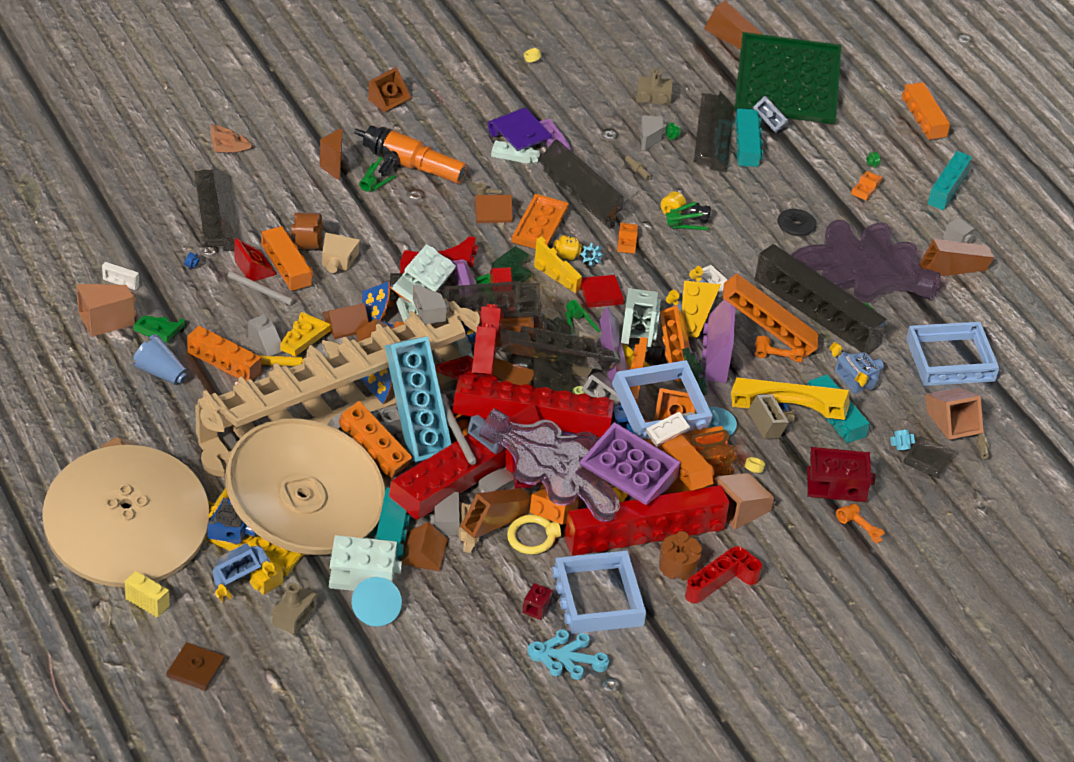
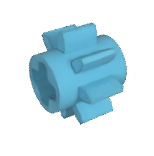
M590 243V247L583 246L584 251L580 253L584 257L583 263L589 262L590 266H594L595 262L601 263L600 259L604 256L600 251L602 249L601 246L595 248V243Z
M909 429L894 431L895 436L890 437L891 446H896L897 450L911 449V443H915L914 434H909Z

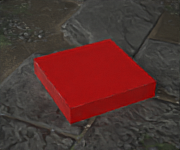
M615 274L583 277L581 279V291L587 308L623 304L624 298Z

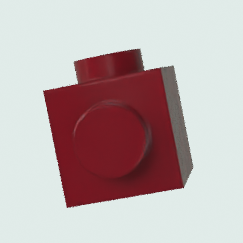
M533 583L524 598L522 613L542 620L551 605L553 590Z

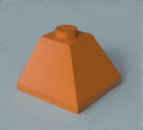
M663 388L659 389L654 421L664 420L677 412L681 414L693 412L695 414V408L688 393Z

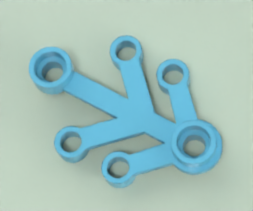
M558 630L556 637L544 643L536 641L528 646L527 652L529 657L533 661H542L553 676L561 675L562 667L564 666L570 672V676L573 679H581L584 670L581 666L574 665L572 661L592 664V668L597 672H604L608 669L609 658L605 653L600 652L593 656L573 652L581 647L588 646L589 636L585 633L578 634L577 640L558 650L551 648L568 642L569 634L566 630ZM550 657L557 658L560 662H553Z

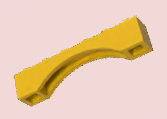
M736 378L731 390L732 407L749 409L756 395L773 394L777 403L799 404L816 410L826 418L845 420L850 405L849 390Z

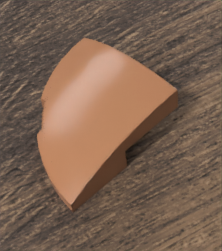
M211 124V141L215 152H239L251 148L252 144L242 135H239L238 138V135L232 132V130Z

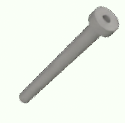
M441 395L445 417L469 464L473 465L476 463V458L448 406V397Z

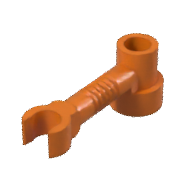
M758 336L756 338L755 355L758 358H765L767 354L788 357L795 362H802L804 350L802 349L784 350L770 347L771 340L767 336Z
M853 503L849 506H843L836 511L837 519L841 523L845 524L854 520L868 532L873 542L879 543L883 541L880 536L884 535L885 532L880 528L873 527L860 516V509L857 504Z

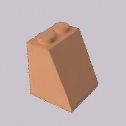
M76 285L78 314L91 337L135 324L134 317L137 316L134 303L136 302V297L133 291L130 292L127 285Z
M960 387L925 394L927 413L947 439L984 433L981 395Z
M749 473L718 476L714 479L713 486L721 485L727 496L729 507L726 522L735 530L772 510L774 497Z

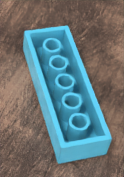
M428 336L384 345L407 452L412 456L411 461L414 462L428 459L451 445Z

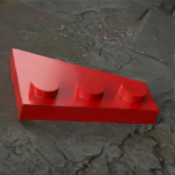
M469 355L435 365L437 373L457 381L459 375H472L475 378H491L497 381V377L494 375L493 377L473 375V358Z

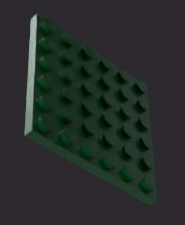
M743 32L734 111L737 112V109L754 110L753 107L766 96L786 118L835 124L842 45Z

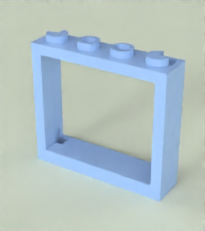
M981 322L909 326L906 340L923 386L996 381L999 366ZM973 339L983 364L928 367L919 342Z
M687 360L616 372L612 385L634 434L639 438L650 439L646 433V428L662 420L645 423L629 387L675 379L682 380L697 414L683 416L690 426L688 431L701 430L708 427L713 416Z
M628 551L559 557L555 559V566L552 567V577L557 581L556 592L561 596L560 607L561 610H565L564 621L565 624L569 625L571 634L644 626L646 611ZM619 568L630 609L577 615L566 573Z

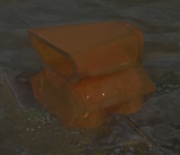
M726 430L703 433L691 437V444L695 447L696 451L700 455L702 454L704 459L714 468L713 482L718 476L733 475L734 473L732 463L737 458L734 452L735 445H727L729 434Z

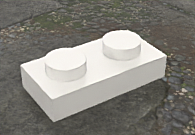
M712 265L703 268V274L700 276L701 279L704 278L706 283L721 284L717 296H723V286L727 279Z

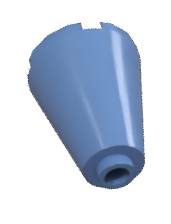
M156 334L151 335L149 338L152 340L148 343L144 341L133 357V360L136 362L132 364L136 368L174 385L183 383L187 378V369L161 337Z

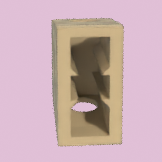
M326 233L322 252V265L330 273H335L337 269L348 270L359 255L360 240Z

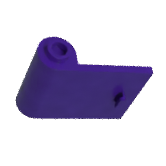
M521 108L492 119L487 124L488 130L493 137L503 135L516 151L552 138V135L526 108Z

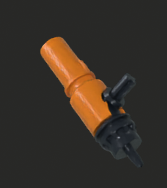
M371 125L367 131L357 128L354 130L355 134L364 138V147L369 148L373 154L383 157L384 162L378 170L383 177L387 176L393 167L399 165L409 169L417 168L420 172L425 171L456 184H460L466 174V163L436 152L430 146L424 147L423 142L390 128L388 129L384 126L378 128Z

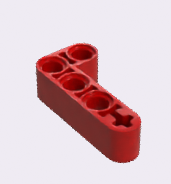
M734 546L687 580L685 599L690 603H699L734 577H738L748 585H755L760 579L762 563L744 548Z

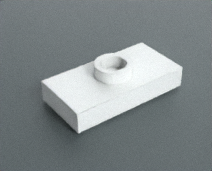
M104 262L102 265L103 280L118 285H127L128 288L133 290L139 288L138 272Z
M677 412L646 428V433L657 447L685 433L690 429V426L682 414Z

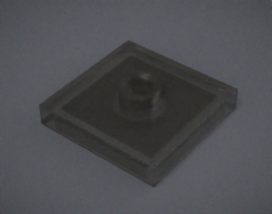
M919 436L904 458L903 463L939 479L953 458L955 451L923 436Z

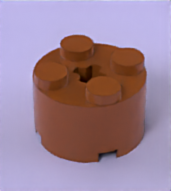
M295 213V224H292V235H295L294 244L297 245L298 249H321L323 243V236H321V230H323L322 215L320 213Z
M683 531L668 536L661 544L659 556L660 571L666 577L673 580L675 577L681 578V580H688L698 571L702 552L701 545Z

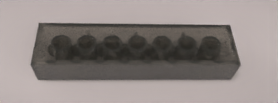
M775 244L759 253L754 279L756 282L861 353L864 352L869 355L881 346L887 320L885 317Z

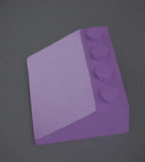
M723 300L709 315L708 323H704L703 334H706V336H703L702 346L706 348L702 350V359L705 361H702L701 364L704 381L727 382L734 343L735 307L726 300Z
M616 423L611 425L579 463L645 505L666 491L679 476L680 462Z

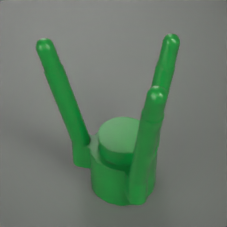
M379 157L376 163H371L364 177L359 182V186L363 191L370 192L371 189L376 191L379 187L396 178L393 175L376 184L377 178L373 173L382 161V157Z
M696 202L676 209H670V212L666 213L668 227L672 226L673 229L709 230L708 227L679 224L682 223V219L703 216V213L687 215L677 213L696 205Z
M571 300L567 303L565 316L571 335L574 333L571 318L579 319L582 316L598 333L600 332V329L592 321L590 315L578 300Z

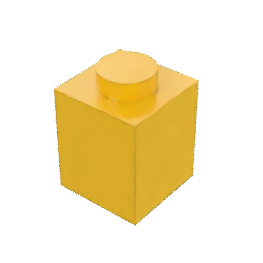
M269 558L270 563L274 564L278 572L277 575L275 572H270L268 574L270 579H267L262 566L250 572L251 586L263 595L283 583V569L271 558Z

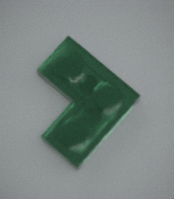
M514 246L492 262L491 269L511 268L512 282L520 286L531 277V271L522 266V264L529 260V254Z
M689 347L682 349L684 361L687 360L703 396L708 395L706 388L709 385L707 378L703 377L702 371L705 368L702 360H699L696 352L693 353Z

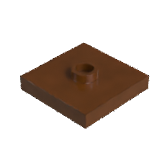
M186 642L166 672L167 677L206 691L224 663L225 656Z

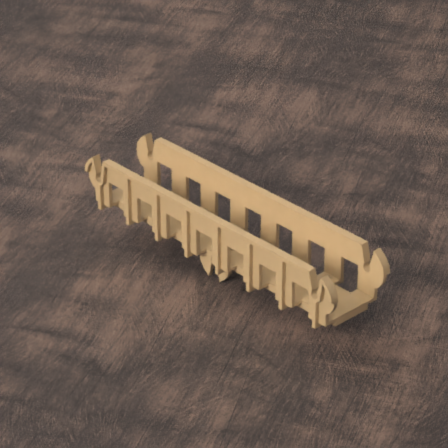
M444 298L443 300L447 301L449 312L446 313V321L424 324L419 314L416 315L413 311H410L409 318L404 320L403 325L390 329L388 326L383 328L380 324H377L376 331L371 332V337L356 342L355 339L349 341L347 337L342 338V344L340 345L322 340L324 349L329 357H324L321 352L310 345L307 350V358L303 359V364L288 369L287 366L280 367L275 363L273 364V371L268 372V377L253 382L251 379L245 381L243 377H239L238 384L233 386V391L220 396L216 393L210 395L207 390L203 391V398L198 399V404L195 405L196 434L198 435V445L203 450L201 455L203 469L214 476L225 477L220 459L225 460L227 464L232 451L226 449L217 437V431L224 432V428L233 425L234 432L241 439L243 435L255 428L252 421L267 415L271 421L294 419L288 412L287 407L300 402L313 416L310 419L311 421L326 425L332 417L343 413L358 401L369 412L397 405L393 384L385 404H382L374 394L366 397L354 381L389 367L384 345L428 336L431 350L435 349L436 354L443 362L463 357L452 342L465 337V330L460 321H463L473 331H477V326L480 323L478 312H473L467 308H460L455 301L449 302ZM436 372L440 390L458 383L457 380ZM336 388V391L347 405L332 410L321 397V394Z

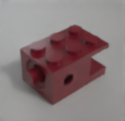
M811 447L810 466H807V497L857 502L867 501L870 485H875L876 474L871 473L870 452Z

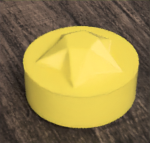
M537 48L529 49L524 53L526 62H535L541 57L540 50Z
M755 457L746 459L745 468L750 470V472H763L765 467L764 461Z

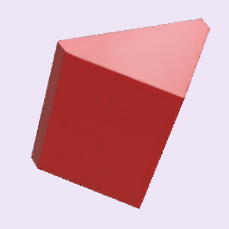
M238 238L234 240V260L246 278L258 281L276 274L261 250Z

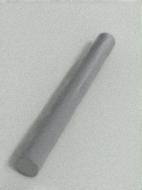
M233 271L228 273V278L290 306L294 303L293 298Z

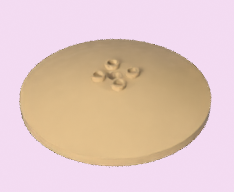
M279 419L266 422L251 429L234 446L225 472L227 494L241 520L266 541L289 551L311 555L332 554L335 535L367 538L380 520L385 486L376 463L369 453L350 436L320 422L306 419ZM297 493H302L306 495V497H300Z
M115 445L100 448L80 456L68 464L56 476L44 500L43 527L51 550L69 570L94 583L111 587H125V580L135 571L158 582L185 567L198 553L205 540L209 523V504L199 479L177 458L150 447ZM123 503H129L132 505L130 508L126 509L121 507Z

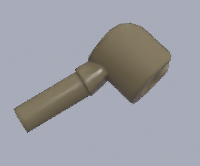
M483 182L477 183L478 195H486L487 193L501 194V190L486 188V184Z

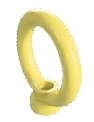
M525 515L511 523L508 528L507 537L510 545L515 550L533 555L548 550L553 545L555 538L561 537V530L557 522L551 523L549 520L537 515ZM537 523L545 527L547 539L538 546H525L518 542L515 533L523 524Z

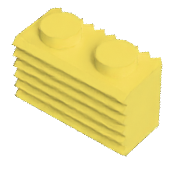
M135 571L125 580V599L135 604V606H139V608L142 607V610L145 609V612L148 611V613H152L155 617H159L170 606V590L138 571Z

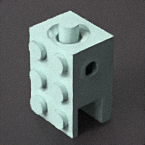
M426 244L405 268L404 274L392 289L414 304L413 285H420L438 292L456 265L448 258L439 254L436 249Z
M628 288L621 343L629 344V337L648 338L647 347H651L652 341H656L661 299L657 298L658 292Z
M335 535L330 561L331 575L329 588L354 591L359 583L371 577H382L393 583L394 573L401 574L402 561H396L397 542Z

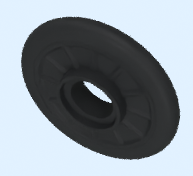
M801 209L785 210L779 214L777 219L779 227L784 232L795 236L808 235L816 228L815 218L807 211Z

